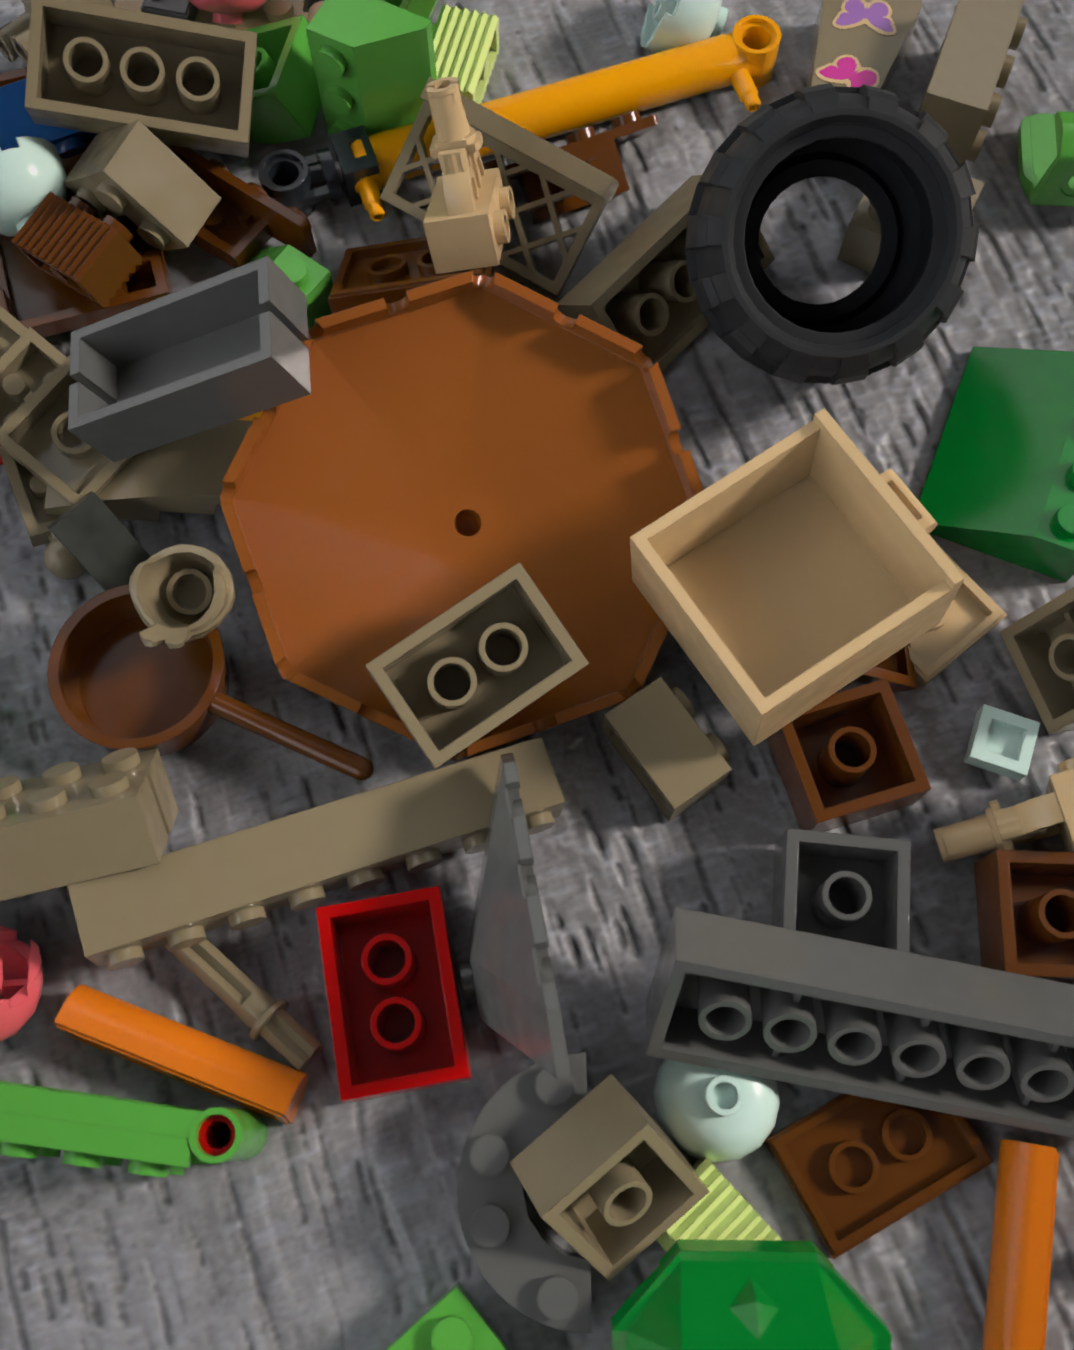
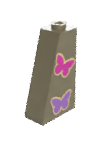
M822 0L815 25L807 87L831 83L833 86L861 87L865 84L886 90L909 45L921 10L922 0Z

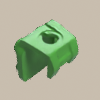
M1057 111L1056 114L1040 113L1024 117L1018 127L1016 138L1018 175L1025 196L1030 200L1031 205L1074 206V112Z

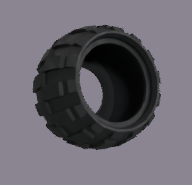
M831 83L797 89L786 97L768 105L764 104L739 123L712 155L696 185L687 216L685 255L689 282H691L702 314L717 336L743 360L772 376L800 384L804 382L838 385L865 380L868 375L889 366L896 367L922 349L924 346L923 341L940 323L947 322L963 296L964 291L961 290V285L969 262H974L976 258L979 227H973L971 196L976 194L966 162L960 164L946 142L949 134L925 110L919 113L898 101L896 93L865 84L861 87L833 86ZM814 177H833L857 187L874 207L881 233L879 254L866 280L846 297L824 304H806L782 294L765 274L758 249L759 230L763 217L771 203L791 185Z

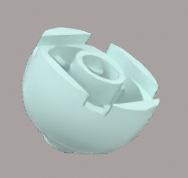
M655 0L654 5L649 3L641 34V47L655 54L704 40L710 36H718L725 25L728 8L721 6L722 0Z
M30 136L15 137L19 147L3 151L0 148V234L15 236L50 192L65 199L67 202L69 201L70 189L64 184L67 175L55 145L44 138Z
M665 1059L659 1067L653 1089L657 1118L664 1132L687 1155L699 1159L707 1158L712 1163L740 1160L760 1148L775 1126L780 1104L776 1080Z

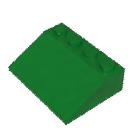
M972 347L919 497L920 503L938 523L929 534L1063 582H1067L1074 575L1073 351Z

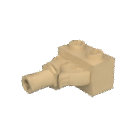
M444 77L436 79L426 86V94L436 131L429 150L432 159L439 158L442 176L437 177L423 221L435 273L442 274L499 266L503 245L510 243L509 220L515 219V202L511 186L503 187L499 167L484 170L479 153L483 144L482 133L475 131V128L469 126L458 78Z
M1074 758L1057 764L1059 772L1049 775L1046 794L1004 809L1000 808L997 799L989 801V808L984 809L985 814L933 829L944 863L995 849L1015 850L1014 844L1059 834L1066 852H1074Z

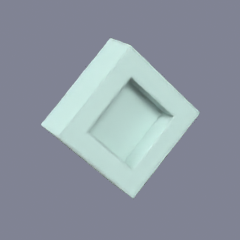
M984 704L977 710L963 762L1017 781L1022 780L1028 774L1040 722Z

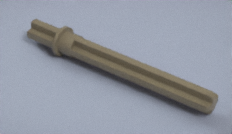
M207 939L188 948L169 950L236 1012V1016L251 1029L249 1037L253 1041L264 1038L298 1071H305L312 1060L323 1050L324 1046L286 1012L289 1003L285 999L275 1000L265 989L257 986ZM168 944L163 945L166 949L169 950Z

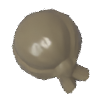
M190 544L174 545L155 553L135 567L129 581V591L134 607L144 624L148 627L139 632L145 647L165 644L169 649H178L183 647L185 642L197 641L221 625L225 617L232 610L236 597L233 576L224 561L210 550Z

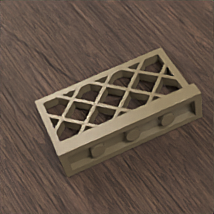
M431 77L428 78L420 96L424 102L380 196L384 201L421 221H424L427 212L423 208L428 207L431 197L411 203L397 194L406 174L420 169H424L431 195L434 190L436 180L431 166L440 162L439 158L432 159L431 156L428 157L423 140L432 120L426 94L427 84L434 81ZM462 95L469 126L475 128V131L482 133V147H487L494 151L503 185L511 186L512 189L511 177L531 171L539 176L545 196L542 199L517 206L513 192L515 202L514 223L521 246L502 252L499 264L560 296L607 202H611L619 182L605 172ZM418 150L421 160L412 163ZM503 156L520 166L507 170ZM548 181L565 191L552 195ZM577 196L592 205L582 225L562 231L555 202ZM547 205L555 234L528 243L520 214ZM576 235L568 251L565 239ZM558 241L563 263L553 281L536 271L531 250ZM524 253L527 266L511 257Z

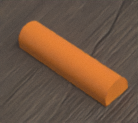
M84 984L77 986L70 993L54 1021L57 1024L56 1027L70 1038L286 1125L293 1123L308 1084L309 1075L305 1072L298 1071L295 1068Z
M1000 1139L982 1350H1045L1059 1152H1057V1148Z

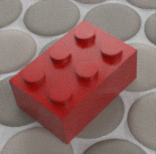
M440 886L317 907L316 916L341 1101L352 1103L473 1080L445 901Z

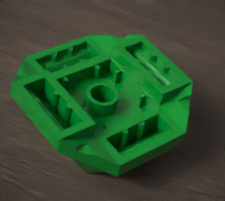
M677 1239L659 1261V1267L634 1290L612 1316L611 1350H891V1333L885 1321L834 1268L829 1259L812 1241Z

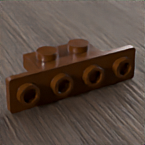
M639 111L624 114L610 121L612 129L596 135L593 126L578 130L565 137L567 145L559 148L614 177L619 182L614 196L629 191L630 188L616 144L643 135L659 124L656 114L642 119ZM496 159L483 164L484 170L498 168ZM513 163L507 165L506 168L508 170L520 165ZM528 171L510 178V181L519 179L527 203L545 197L540 178L537 174ZM548 181L552 195L565 191ZM577 196L554 203L558 216L591 205ZM547 205L530 211L534 225L551 219Z
M166 145L221 197L193 239V243L234 268L247 264L271 237L285 245L293 246L310 258L317 252L311 231L312 225L306 215L298 208L282 205L269 197L266 191L254 182L247 184L232 175L216 159L207 160L190 148Z

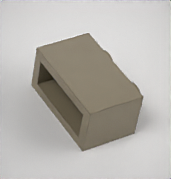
M659 677L606 713L603 719L602 732L670 822L724 784L732 768L728 764L730 755L721 740L712 732L705 735L692 718L695 716V710L687 696L677 687L671 690L662 677Z

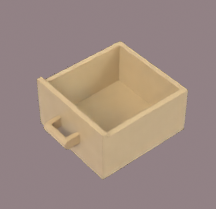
M825 408L815 413L813 420L630 537L632 581L753 746H756L937 626L965 577L930 536L929 533L938 525L935 519L892 468L881 474L876 471Z

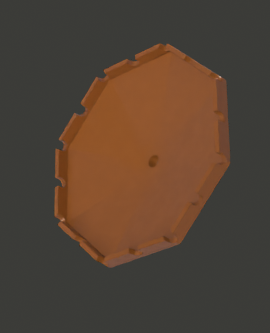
M474 270L407 290L405 297L394 303L387 304L384 298L315 319V325L308 329V340L302 342L309 349L311 394L266 409L259 419L254 417L222 480L223 489L220 495V505L243 572L251 587L252 598L281 678L414 742L416 741L375 683L365 665L517 563H521L589 664L450 758L453 761L614 706L637 693L639 688L643 686L669 630L632 581L630 537L704 490L690 450L684 451L680 443L679 431L681 430V425L658 362L653 364L651 359L642 352L643 345L579 314L577 319L567 317L558 310L559 303L497 272L494 273L493 277L485 275L475 276Z

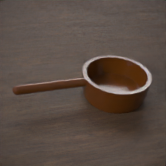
M129 584L104 591L81 605L64 623L53 643L48 661L47 676L49 691L55 708L72 730L85 739L114 752L119 749L133 747L137 748L138 752L158 748L160 756L172 754L198 740L213 725L217 717H220L357 780L364 781L373 775L374 765L368 758L227 696L229 666L217 627L197 641L185 642V645L178 649H169L165 644L145 647L139 632L148 627L144 624L134 607Z

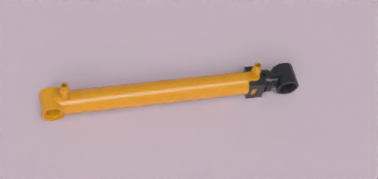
M748 15L734 25L732 32L483 102L480 105L544 140L611 121L633 111L642 112L731 85L746 110L754 112L761 105L757 89L767 85L772 79L782 35L780 27L774 20L762 15ZM433 118L423 137L428 157L431 156L429 149L432 138L436 134ZM414 122L371 135H367L364 125L330 134L335 162L328 147L316 150V154L303 157V155L294 150H275L267 154L258 166V177L261 187L272 199L286 207L294 206L298 208L308 218L314 212L316 203L329 199L331 202L343 199L340 183L342 182L351 207L363 204L371 220L375 222L382 221L386 216L383 207L384 201L380 198L383 192L382 187L386 185ZM482 147L479 150L481 158L494 155V151L487 147ZM418 150L412 163L421 160ZM440 163L431 166L433 172L441 170ZM424 169L406 174L404 180L425 175Z

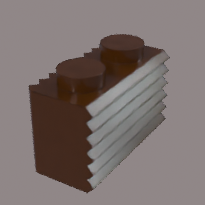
M50 192L11 240L36 267L102 307L109 306L110 299L116 298V290H121L123 282L129 281V274L135 273L136 265H142L141 255L129 243L133 238L130 231L109 215H106L101 221L92 208L75 196H72L67 202L65 199Z

